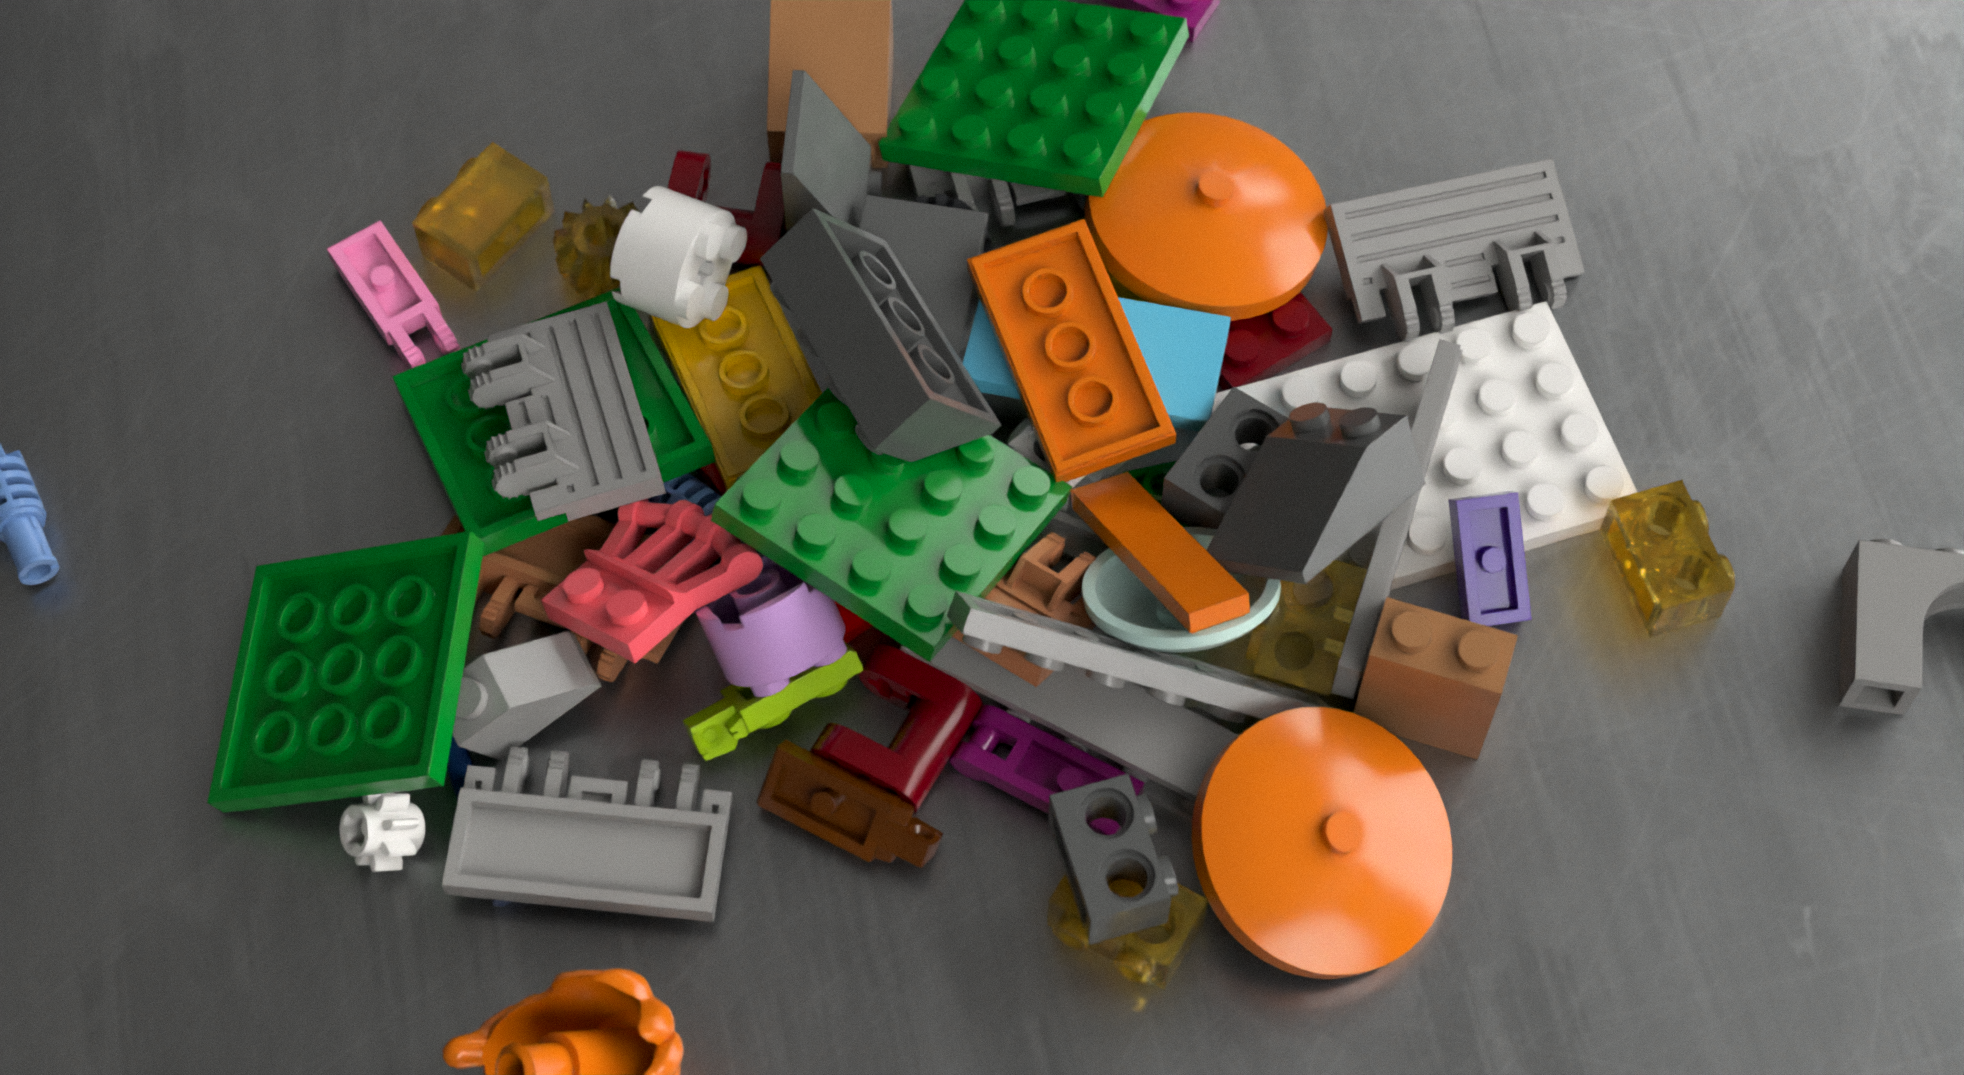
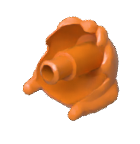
M621 968L575 970L561 972L556 975L551 986L545 992L529 995L515 1005L499 1011L484 1021L474 1032L452 1038L443 1047L442 1059L449 1067L456 1069L483 1068V1075H681L680 1063L683 1057V1045L681 1037L674 1030L675 1020L671 1010L666 1004L652 995L649 983L643 976L632 970Z

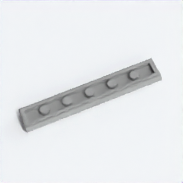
M1439 339L1411 429L1424 479L1463 351L1460 349L1461 345ZM1421 489L1383 519L1340 657L1331 693L1354 699V696L1359 694L1371 646L1386 597L1389 596Z

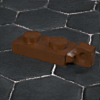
M788 740L777 745L756 801L761 808L869 863L876 858L892 863L896 856L922 868L925 863L934 858L944 834L919 818L912 817L915 808L906 801H901V797Z

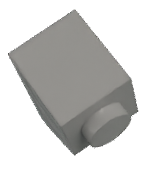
M566 631L483 654L463 669L452 734L457 745L501 760L509 754L511 746L519 747L602 687L575 634Z

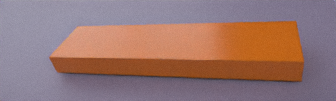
M1128 472L1071 490L1072 509L1189 633H1194L1250 613L1249 593Z

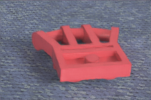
M644 499L620 506L618 509V522L599 551L585 549L584 554L587 561L570 573L564 581L542 598L541 602L550 620L633 663H637L695 610L754 581L762 571L763 560L753 547L742 543L739 538L712 522V514L705 516L701 506L686 499L679 500L674 504L655 503ZM647 528L658 529L635 549ZM719 557H721L720 564L706 570Z

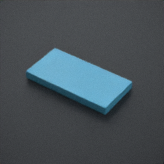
M1118 297L1173 427L1199 432L1212 415L1231 317ZM979 299L963 365L980 392L1020 399Z

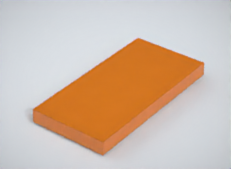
M1085 219L967 259L968 272L1049 470L1056 482H1068L1176 443L1177 434Z

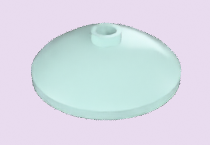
M1183 527L1205 550H1207L1217 529ZM1110 548L1101 553L1088 567L1082 582V594L1086 613L1107 634L1123 643L1140 649L1180 653L1222 646L1252 631L1276 607L1281 593L1280 580L1228 572L1249 593L1250 613L1194 633H1189Z

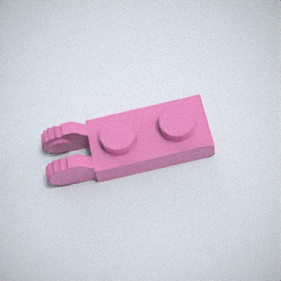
M380 220L327 248L330 261L388 346L394 345L399 357L408 370L426 363L421 350L413 344V341L408 336L427 326L437 348L442 354L447 355L460 350L457 339L442 318L438 302Z

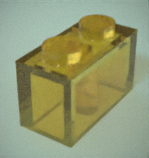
M491 142L477 157H472L463 164L456 179L438 197H433L423 204L412 224L422 256L477 292L555 210L548 178L502 147Z

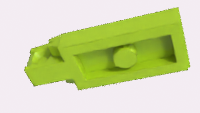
M844 641L847 650L840 659L829 665L812 666L790 677L789 684L783 690L771 696L756 697L753 695L750 687H741L733 684L720 690L723 699L683 720V724L696 751L705 761L736 749L739 739L747 737L748 733L758 728L767 729L785 721L790 716L791 710L815 697H827L840 691L847 684L849 678L864 670L856 651Z

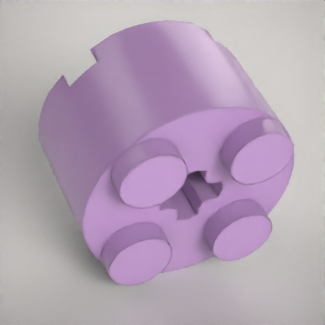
M760 555L763 560V568L754 581L695 610V613L726 680L736 686L750 687L753 695L756 697H767L783 690L789 684L790 677L812 666H825L837 661L846 653L847 647L843 641L846 630L845 624L835 601L765 555Z

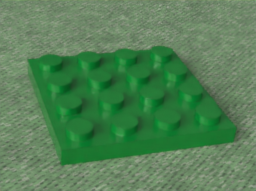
M964 0L888 126L887 137H882L879 141L882 159L887 162L1103 197L1189 37L1187 20L1183 17L1063 0Z
M621 287L532 321H539L607 301L663 483L716 462L711 442L636 309L621 304L614 299L612 291L621 292ZM487 339L392 376L398 394L463 531H471L485 542L483 557L569 522L566 513L537 521L530 495H519L518 498L512 497L509 499L508 497L502 498L497 491H494L491 480H493L495 468L489 462H486L484 454L487 445L486 441H490L491 437H496L498 434L504 435L506 431L512 430L505 405H495L494 408L488 407L485 409V407L478 408V405L470 401L468 390H470L471 378L463 374L461 366L464 357L463 353L468 352V349H472L474 346L480 347L483 343L488 342Z
M828 387L714 504L711 521L917 655L931 662L958 630L947 617L955 591L984 599L1065 505L1072 486L1064 481L1056 482L1050 472L991 435L914 462H908L885 453L877 455L870 451L858 438L855 432V426L858 422L849 407L842 403Z
M471 531L257 565L207 803L219 811L227 813L444 786L485 542Z

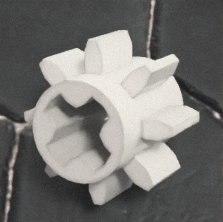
M395 792L362 796L363 803L350 804L342 815L340 839L344 850L349 855L356 856V865H370L372 872L402 870V856L415 855L424 840L425 821L420 808L416 804L410 803V795L408 793L395 794Z

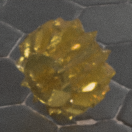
M609 194L602 206L594 207L591 202L584 198L581 214L564 211V218L562 219L563 228L554 231L553 245L555 253H557L555 261L558 272L562 274L563 278H570L571 287L575 289L577 294L593 287L594 295L598 296L608 290L620 287V281L610 277V264L618 234L631 209L639 212L633 201L617 208L616 201Z

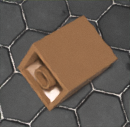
M771 0L767 139L770 162L782 163L792 71L803 70L808 73L870 144L872 168H888L889 162L883 161L878 143L882 137H887V128L891 123L894 64L892 0Z
M1386 597L1367 660L1354 714L1373 721L1393 735L1478 760L1502 695L1518 635Z

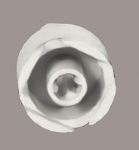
M662 186L652 187L643 195V197L649 198L652 201L642 213L631 209L618 234L611 258L610 277L620 281L621 292L612 291L613 297L621 304L683 328L694 327L704 318L715 321L721 316L726 307L729 291L727 286L724 285L732 263L740 258L745 249L747 230L737 225L733 215L727 210Z

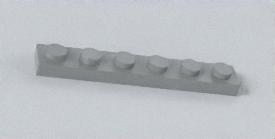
M955 591L947 617L958 630L964 634L962 641L976 649L994 654H1000L1003 646L1025 651L1024 658L1027 661L1053 671H1062L1065 663L1087 669L1085 675L1088 678L1113 688L1123 689L1126 680L1148 686L1147 694L1173 705L1183 706L1186 697L1207 703V711L1233 722L1242 723L1246 714L1265 719L1273 714L1302 707L1331 708L1316 694L1178 654L1140 649L1123 643L1105 633L959 591Z

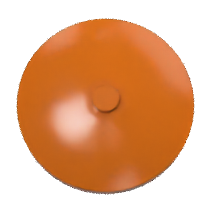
M1173 113L1143 121L1104 196L1086 195L1085 222L1103 264L1122 285L1149 303L1231 317L1230 321L1263 315L1279 308L1294 298L1313 276L1322 256L1328 235V227L1323 210L1326 208L1325 199L1320 186L1305 163L1290 148L1269 133L1243 121L1210 113Z
M1302 707L1273 714L1241 732L1220 751L1202 780L1194 804L1192 817L1193 858L1199 881L1211 908L1224 927L1241 945L1261 960L1278 969L1308 978L1340 979L1357 976L1385 966L1409 951L1425 935L1442 907L1451 876L1452 840L1450 825L1441 796L1431 776L1413 752L1388 730L1367 718L1348 711L1326 707Z

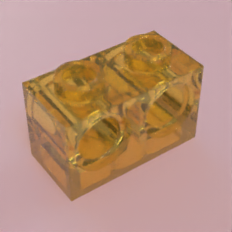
M1683 480L1611 500L1600 527V532L1649 637L1652 638L1721 617L1735 589L1734 571L1729 559L1724 554L1717 553L1708 534L1709 523L1706 512L1698 500L1691 499ZM1648 525L1660 526L1666 529L1670 535L1658 534L1650 529ZM1673 579L1687 580L1696 587V590L1685 589L1679 586Z
M1337 560L1330 563L1318 575L1325 577L1331 583L1333 593L1326 604L1317 608L1306 607L1296 599L1294 590L1297 583L1280 580V597L1276 607L1270 614L1268 624L1260 623L1253 629L1247 647L1245 659L1256 662L1253 670L1254 676L1310 692L1330 700L1338 664L1367 569ZM1290 636H1301L1311 643L1314 649V656L1307 667L1291 671L1283 668L1277 662L1276 649L1283 639Z
M1065 874L1048 900L1047 925L1053 928L1054 935L1067 946L1080 952H1087L1090 948L1112 960L1114 969L1131 982L1139 985H1147L1151 982L1165 990L1204 925L1208 900L1177 883L1179 893L1177 896L1171 897L1168 923L1158 925L1164 928L1171 936L1166 942L1150 944L1143 941L1136 932L1089 945ZM1119 879L1108 886L1114 894L1125 898L1137 896L1143 891L1138 883L1129 879Z

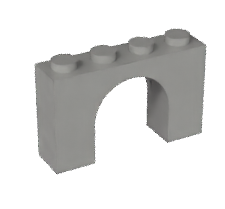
M1884 538L1870 541L1859 540L1843 568L1839 706L1905 715L1922 689L1924 620L1945 610L1964 609L1963 550L1948 547L1935 550L1903 546L1898 541Z

